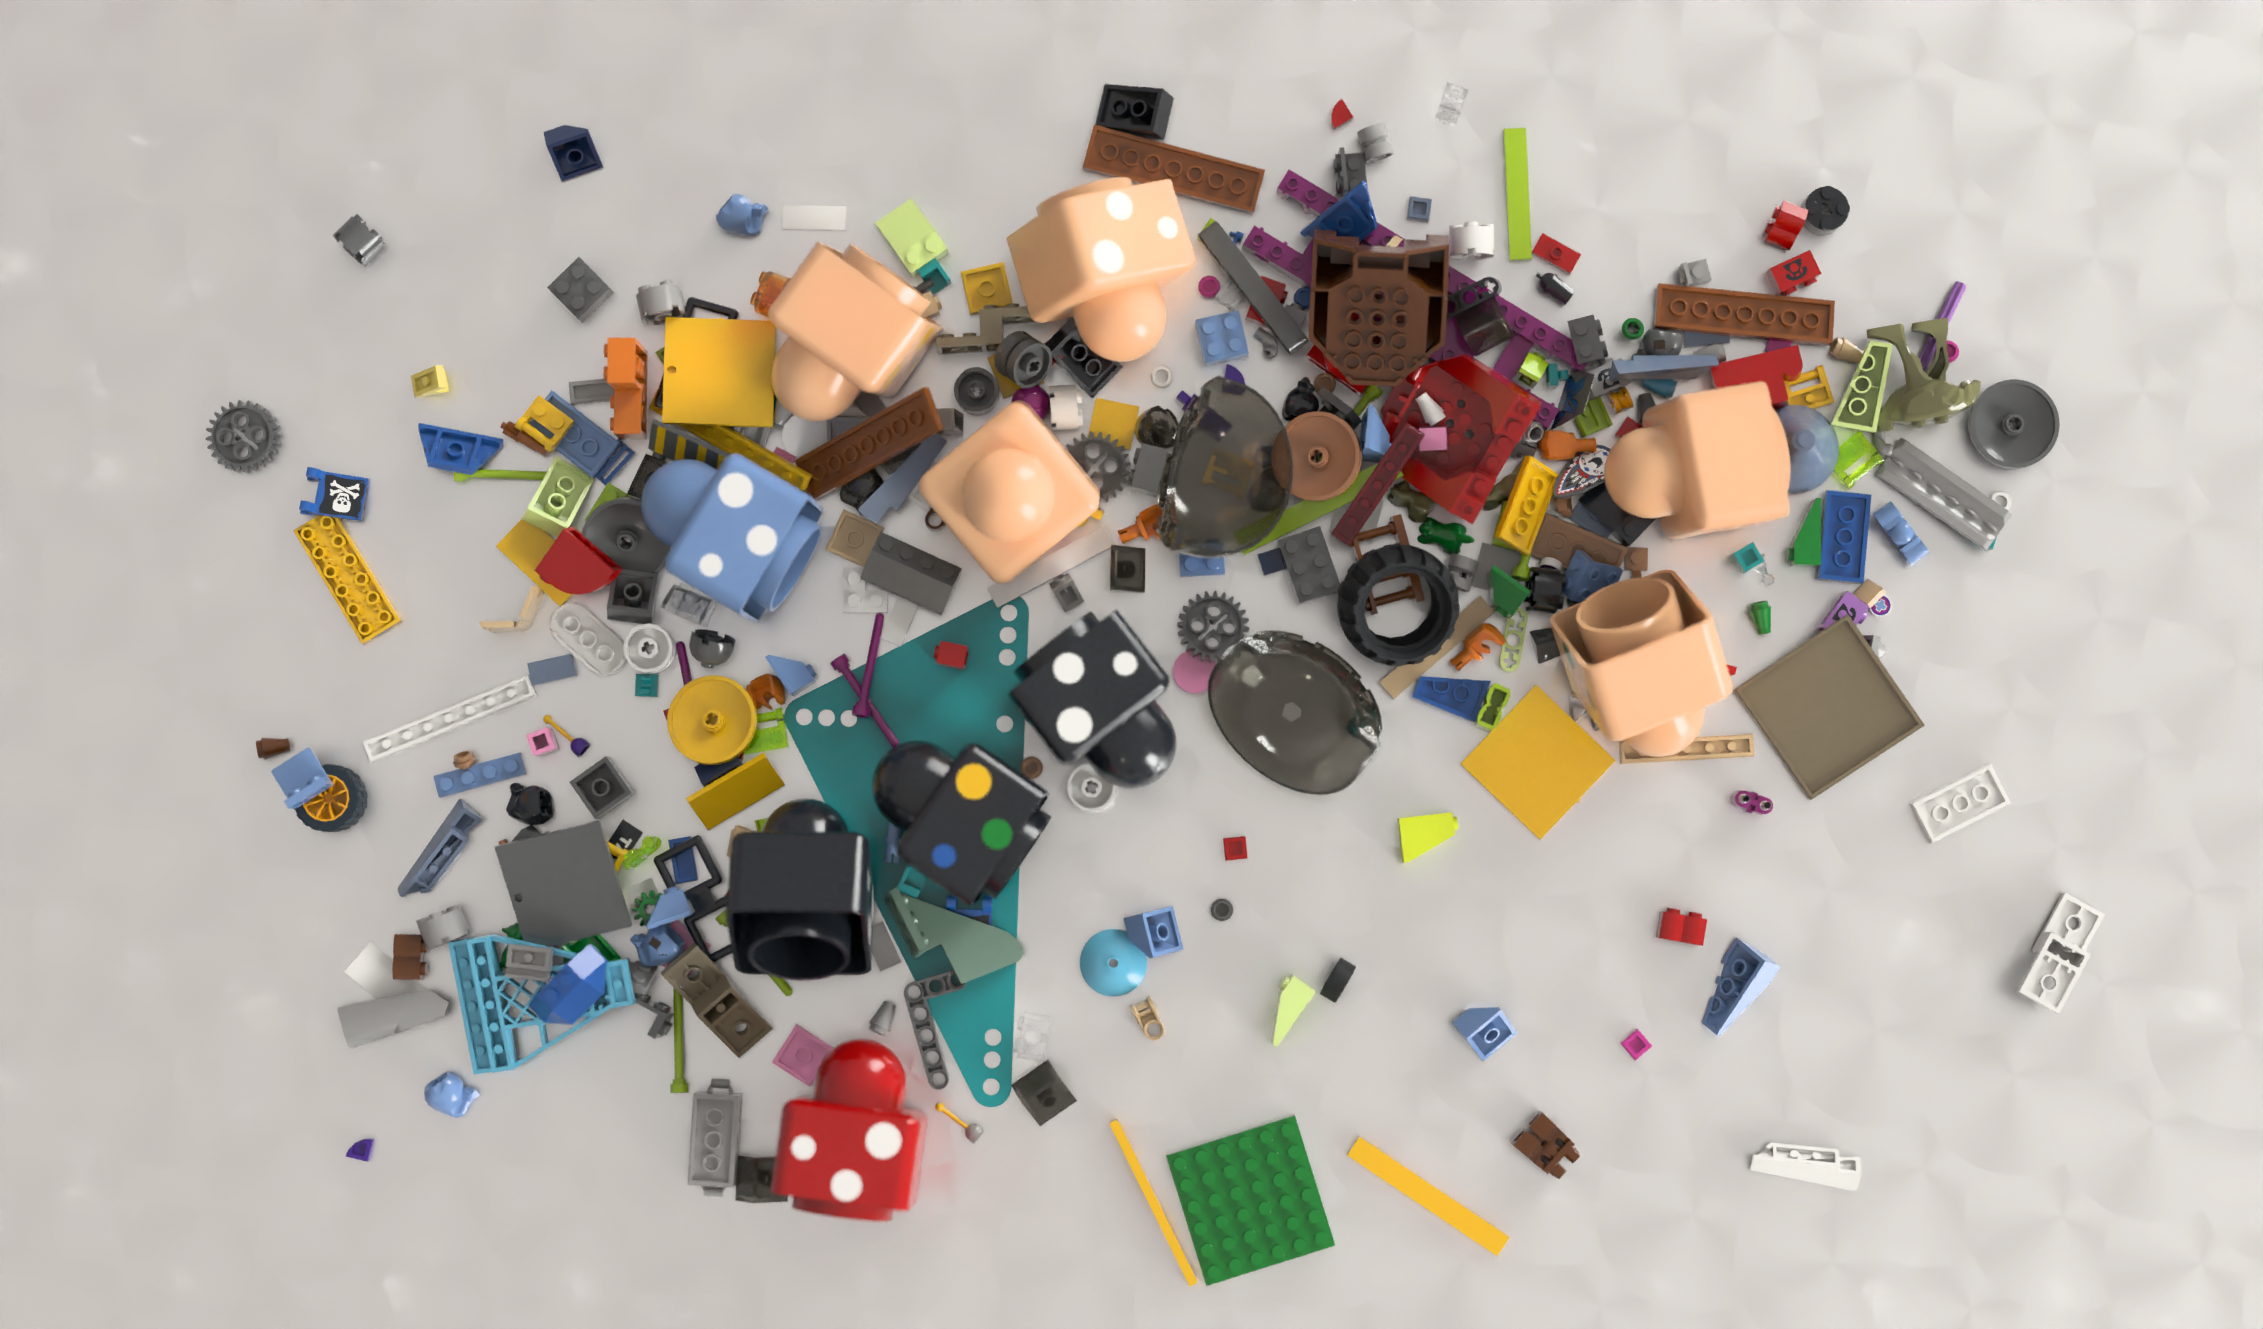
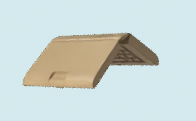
M534 585L531 587L519 617L523 618L518 622L481 621L479 624L484 630H489L492 633L496 631L528 630L532 626L541 605L544 591Z

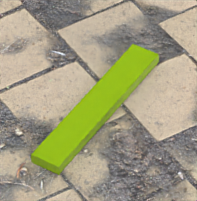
M1526 128L1503 129L1509 261L1532 260Z

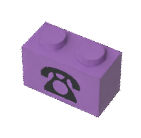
M1849 591L1843 592L1817 629L1820 631L1824 630L1846 614L1850 616L1855 625L1857 623L1861 624L1868 616L1866 611L1869 606Z

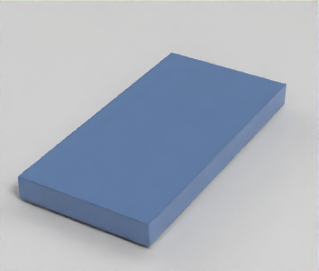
M551 390L545 400L575 421L556 447V450L595 479L621 446V443ZM533 418L529 422L531 426L549 439L555 435Z

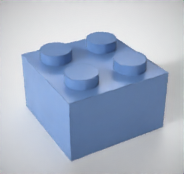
M1239 310L1195 320L1205 367L1248 357L1249 352Z

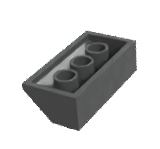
M880 532L869 554L860 579L942 615L960 579L962 568Z

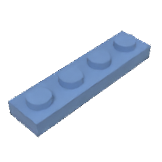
M519 752L475 764L468 769H457L433 777L438 797L442 798L526 775L527 772L522 753Z

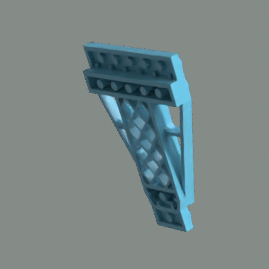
M496 934L448 942L474 1074L513 1070L611 1008L636 1003L628 960H607L604 994L581 1016L586 1017L584 1021L549 1041L546 1023L529 1010L530 1003L546 985V982L532 980L539 985L533 994L524 987L528 982L527 979H524L519 984L513 978L505 977V973L500 970L495 941L505 944L544 948L552 947ZM553 948L554 955L573 959L578 955V953ZM567 963L552 965L550 976L554 977L557 974L555 971H560ZM508 982L517 988L513 997L504 991ZM520 992H523L530 998L526 1006L516 1000ZM512 1004L522 1011L517 1019L509 1014L508 1010ZM525 1014L532 1018L521 1020ZM537 1025L539 1027L542 1047L519 1060L512 1029Z

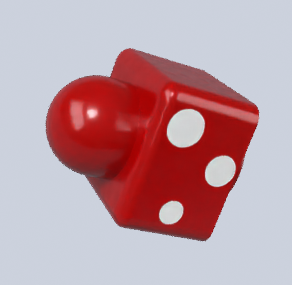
M862 1038L847 1040L836 1045L824 1056L818 1066L813 1095H802L787 1101L783 1105L771 1193L793 1196V1209L838 1218L887 1222L892 1221L893 1210L909 1211L916 1204L927 1117L917 1109L903 1107L906 1091L905 1072L898 1057L888 1047L877 1041Z

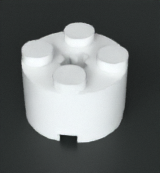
M1465 222L1464 227L1462 225L1449 226L1450 257L1456 260H1469V258L1483 260L1494 257V225L1482 224L1478 226V222Z
M1076 384L1049 386V391L1054 392L1050 393L1051 421L1056 423L1051 424L1052 431L1079 429V426H1083L1082 409L1078 410V404L1082 403L1081 388H1076Z

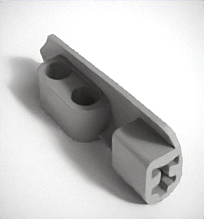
M428 989L338 1007L337 1010L348 1046L352 1049L443 1017L449 1002Z

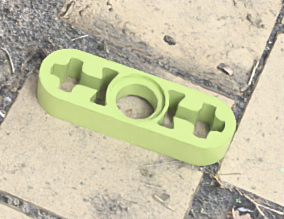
M1518 608L1516 611L1520 613V617H1523V621H1519L1517 628H1522L1521 632L1509 630V626L1514 627L1515 620L1506 617L1503 634L1506 643L1501 646L1499 666L1505 672H1513L1520 665L1528 620L1527 613L1521 608ZM1510 634H1516L1519 637L1520 641L1517 646H1510L1508 644L1507 637ZM1505 648L1508 650H1518L1517 654H1512V660L1515 661V665H1511L1510 668H1507V664L1503 663V660L1509 657V652H1505Z

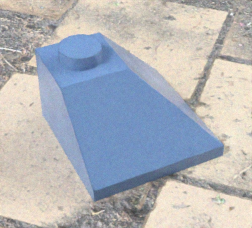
M1368 405L1362 416L1360 431L1362 461L1379 463L1392 443H1389L1390 435L1373 405Z
M772 655L765 657L790 695L794 697L817 682L814 678L817 674L810 664L806 666L800 661Z
M673 886L663 890L664 894L659 896L645 924L648 930L692 915L682 888L677 890V887Z
M1173 906L1124 918L1129 941L1149 958L1183 950Z
M1499 1007L1469 1008L1452 1022L1482 1061H1485L1517 1034Z

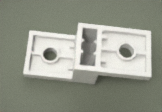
M2062 893L2031 950L2037 955L2017 992L2059 1014L2091 956L2085 950L2100 925L2104 914L2071 895ZM2071 917H2076L2079 922L2078 927L2074 930L2068 926V920ZM2048 976L2054 980V985L2051 989H2046L2043 985L2044 979Z

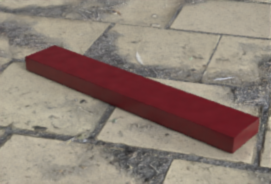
M1406 422L1331 534L1346 545H1351L1424 438V433Z

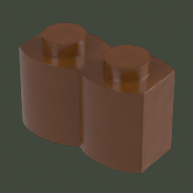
M394 934L392 967L394 980H423V976L427 975L428 964L424 962V953H427L428 949L422 935Z

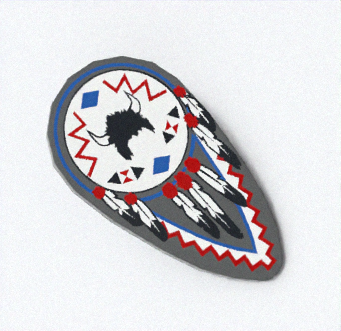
M1596 445V452H1577L1574 459H1570L1558 475L1554 484V496L1558 499L1573 497L1605 481V462L1611 449L1603 445Z

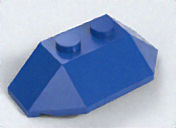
M589 944L536 994L529 1007L545 1023L573 1025L604 994L607 960L592 944Z

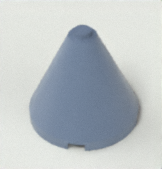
M1786 405L1785 407L1774 409L1783 426L1789 450L1790 482L1787 493L1800 494L1811 491L1828 479L1837 464L1839 443L1836 432L1825 416L1810 407Z

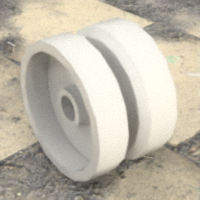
M650 623L642 624L632 629L626 636L623 646L624 656L629 665L647 674H658L668 669L674 662L677 652L676 643L672 635L664 628ZM652 645L654 646V649H652V653L649 654L647 648Z
M1087 763L1080 765L1072 772L1068 779L1067 791L1070 800L1077 808L1094 813L1105 809L1111 804L1115 797L1116 786L1105 781ZM1089 784L1096 785L1094 792L1088 791L1087 787Z

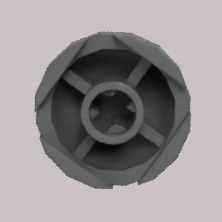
M697 629L695 633L691 632L689 648L692 656L701 662V666L714 668V665H721L727 662L733 653L736 641L733 637L726 634L724 638L718 636L717 631Z

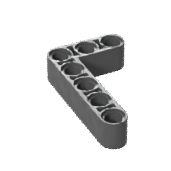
M954 970L913 981L907 984L904 989L905 1001L930 1086L936 1090L946 1087L949 1083V1073L928 999L960 990L967 985V982L960 986L952 983L951 978L955 974ZM937 979L942 983V989L939 992L931 990L930 982ZM911 986H917L920 989V996L918 998L909 996L908 990ZM921 1007L926 1010L927 1016L925 1019L919 1020L915 1017L914 1012L916 1008ZM928 1029L932 1032L933 1038L931 1041L926 1042L922 1040L920 1035L922 1030ZM930 1051L937 1052L939 1055L938 1062L930 1063L927 1060V1053ZM942 1073L945 1077L944 1084H935L933 1075Z

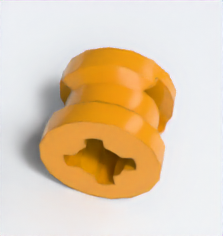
M1626 387L1621 388L1617 393L1611 392L1608 394L1610 405L1616 414L1620 413L1624 408L1633 407V401Z

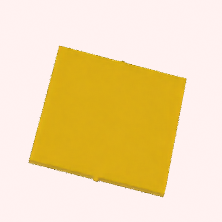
M666 317L662 423L715 427L773 428L774 390L771 381V371L775 359L776 326L771 321Z
M1535 685L1460 764L1541 840L1575 803L1580 802V798L1616 760L1545 692Z

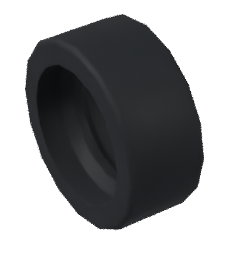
M1340 958L1324 984L1320 995L1335 1003L1349 982L1356 966Z

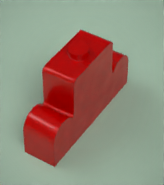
M1795 345L1719 363V366L1710 367L1709 373L1713 389L1763 381L1769 391L1771 407L1777 409L1785 407L1788 401L1784 380L1788 382L1797 380L1801 375L1803 362L1799 347Z

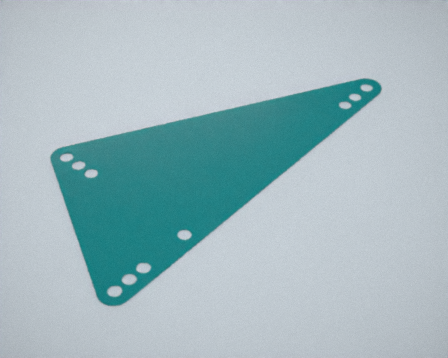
M1018 597L999 608L991 599L903 644L901 647L899 646L876 658L869 698L898 739L899 744L914 740L928 741L939 745L957 757L965 746L977 743L1022 774L1020 766L1024 760L1025 718L1008 697V693L1021 683L1013 671L1027 660L1029 609L1022 597ZM1005 605H1012L1016 608L1017 616L1014 620L1006 621L1001 617V609ZM1011 627L1016 631V639L1012 643H1004L1000 639V632L1003 628ZM941 641L968 646L969 653L965 671L939 666L936 663L937 660L933 658L935 646H940ZM1004 649L1012 650L1016 657L1014 663L1008 666L1003 665L999 660L1000 652ZM866 663L852 670L861 686ZM844 675L790 702L784 713L785 724L824 802L838 811L846 822L849 832L861 833L869 840L874 901L914 980L917 981L952 971L953 968L941 944L924 952L922 956L913 959L884 901L888 892L898 887L908 865L901 859H899V863H893V853L891 863L885 862L887 850L885 837L888 838L889 821L878 810L872 794V778L875 768L883 755L893 747L871 715L869 718L857 717L856 723L851 727H846L841 723L842 713L847 710L852 711L853 705H856V702L859 701L858 696ZM808 709L811 711L813 717L808 725H801L797 722L796 714L799 710ZM826 709L831 710L835 715L834 722L829 726H823L818 720L819 713ZM1001 716H1008L1012 719L1013 727L1010 731L1001 732L998 730L996 723ZM1019 868L997 899L992 898V926L1010 933L1016 939ZM927 878L919 898L915 899L947 910V896L952 894ZM983 892L974 906H968L957 898L956 908L983 909V896L989 895ZM1016 963L971 980L960 990L928 999L931 1013L973 1097L978 1103L986 1107H996L1003 1104L1011 1093ZM953 974L951 978L952 983L956 986L962 985L956 974ZM937 979L930 982L931 990L939 992L942 989V983ZM990 1029H996L1001 1033V1041L995 1046H991L985 1041V1034ZM993 1051L999 1054L1001 1061L996 1068H989L985 1065L984 1057L988 1052ZM992 1078L998 1081L1000 1088L995 1095H988L984 1092L983 1084L987 1079Z

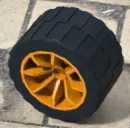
M332 764L322 765L334 785L294 810L297 813V817L303 821V824L311 827L313 830L322 832L347 830L358 822L367 807L368 796L365 784L361 781L359 775L349 768Z

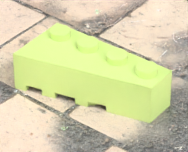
M1873 340L1868 341L1832 418V426L1876 433L1893 344Z

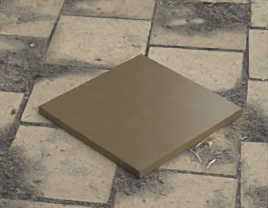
M1848 614L1735 688L1737 694L1811 800L1925 726Z

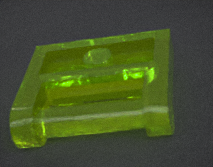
M1859 430L1839 446L1838 460L1833 471L1845 487L1850 490L1855 486L1854 483L1876 465L1880 466L1884 463V460ZM1868 453L1871 459L1848 476L1845 470Z
M776 708L772 712L757 714V723L777 720L778 726L756 730L751 743L744 751V755L789 747L783 708Z
M656 836L644 837L640 848H633L623 856L625 860L622 862V865L627 870H634L661 847L660 838Z

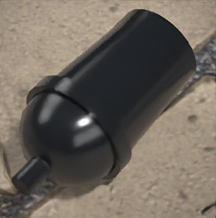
M1537 273L1536 277L1540 279L1539 287L1544 294L1547 293L1563 305H1566L1575 290L1558 278L1556 274L1545 273L1541 275Z

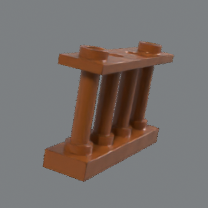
M1401 514L1390 517L1391 522H1388V525L1358 533L1351 545L1348 546L1352 547L1356 562L1364 556L1361 554L1358 543L1361 541L1391 534L1395 535L1397 542L1395 544L1410 545ZM1398 572L1384 577L1378 583L1403 577L1407 578L1409 586L1405 590L1376 598L1373 597L1371 590L1366 599V611H1370L1371 615L1378 614L1377 606L1409 598V600L1413 599V603L1424 601L1425 597L1419 576L1414 573Z

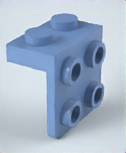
M1577 549L1565 572L1566 582L1565 586L1562 587V592L1571 601L1581 603L1596 591L1618 582L1623 570L1619 566L1596 562L1585 551Z

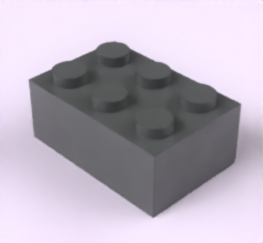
M1320 526L1277 541L1298 606L1339 591L1340 582Z

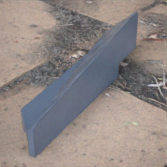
M1632 355L1631 360H1612L1609 380L1614 382L1628 379H1696L1710 367L1719 366V362L1715 355Z
M462 799L457 801L399 885V896L405 897L406 894L415 892H430L469 841V837L466 834L482 818Z

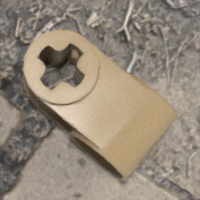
M1150 996L1135 1006L1133 1004L1130 1005L1145 1036L1150 1040L1161 1038L1164 1034V1027ZM1149 1007V1009L1139 1013L1140 1010ZM1155 1023L1160 1026L1161 1031L1158 1036L1152 1037L1148 1034L1147 1030L1150 1024Z

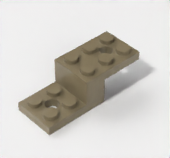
M1016 303L1007 304L1006 308H997V305H985L984 309H979L980 336H976V333H964L963 337H954V334L940 335L941 338H936V348L938 355L994 352L1004 339L1003 325L1038 322L1031 319L1027 306L1019 307V304Z
M693 943L660 972L691 1004L696 1016L738 1058L773 1029L765 1018L742 996L737 985L696 943ZM690 970H698V974L695 977H687ZM739 1024H746V1028L743 1031H735Z

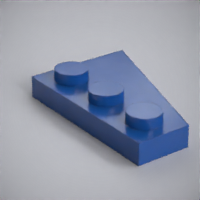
M1420 676L1412 698L1474 723L1491 681Z

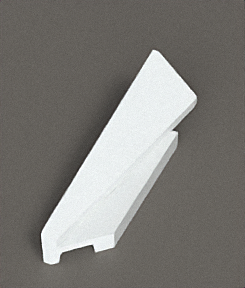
M1770 1143L1762 1153L1753 1155L1750 1169L1753 1171L1851 1191L1857 1190L1861 1178L1860 1157H1839V1149Z

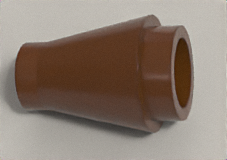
M261 738V740L256 741L258 758L266 760L289 752V739Z

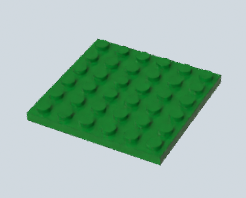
M1295 1115L1166 1155L1206 1286L1335 1246Z

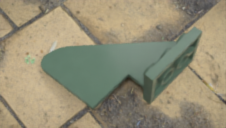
M898 888L889 891L884 899L913 959L922 956L924 952L941 944L960 984L1014 964L1022 958V946L1014 936L1004 930L905 895L903 891L900 892Z

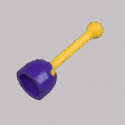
M550 715L543 717L544 723L553 726L571 742L570 748L577 757H581L590 746L588 741L583 738H572L552 721Z

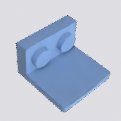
M1219 540L1206 541L1205 545H1197V542H1185L1183 546L1179 547L1180 577L1225 575L1224 544H1220Z
M311 748L304 749L271 771L288 798L284 802L289 809H297L334 785Z

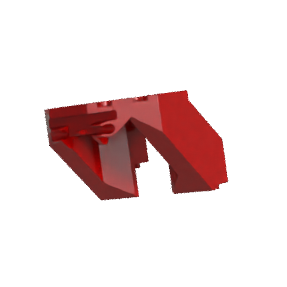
M1463 353L1421 365L1414 372L1412 371L1397 387H1393L1381 408V413L1383 417L1382 422L1390 435L1389 443H1393L1406 422L1418 430L1419 427L1430 426L1428 422H1425L1419 405L1415 400L1425 392L1444 410L1443 413L1446 416L1433 426H1445L1448 419L1454 421L1453 427L1447 426V450L1420 451V446H1417L1402 468L1404 474L1402 478L1451 514L1473 525L1484 506L1486 498L1495 485L1500 471L1517 442L1519 443L1527 427L1532 423L1542 402L1499 372ZM1460 399L1466 403L1463 408L1457 406V401ZM1467 430H1472L1474 432V436L1472 438H1467L1465 436V432Z

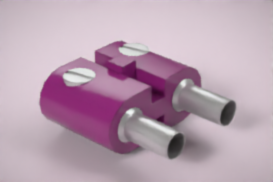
M1738 790L1730 797L1733 806L1746 810L1745 812L1750 814H1768L1773 809L1772 801L1767 797L1758 795L1756 792Z

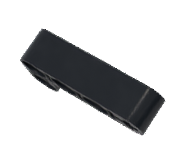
M1486 277L1447 296V303L1450 301L1454 302L1455 310L1453 313H1447L1446 322L1497 297L1502 290L1500 281L1493 277ZM1488 282H1490L1491 284H1495V287H1493L1494 292L1492 293L1490 291L1480 293V291L1477 289V287H1479L1480 290L1486 289L1488 287ZM1473 291L1476 296L1475 301L1468 304L1465 301V295Z

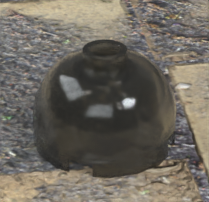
M1155 406L1145 410L1137 418L1135 435L1140 444L1144 443L1168 449L1173 447L1178 441L1176 436L1177 431H1179V424L1171 410Z

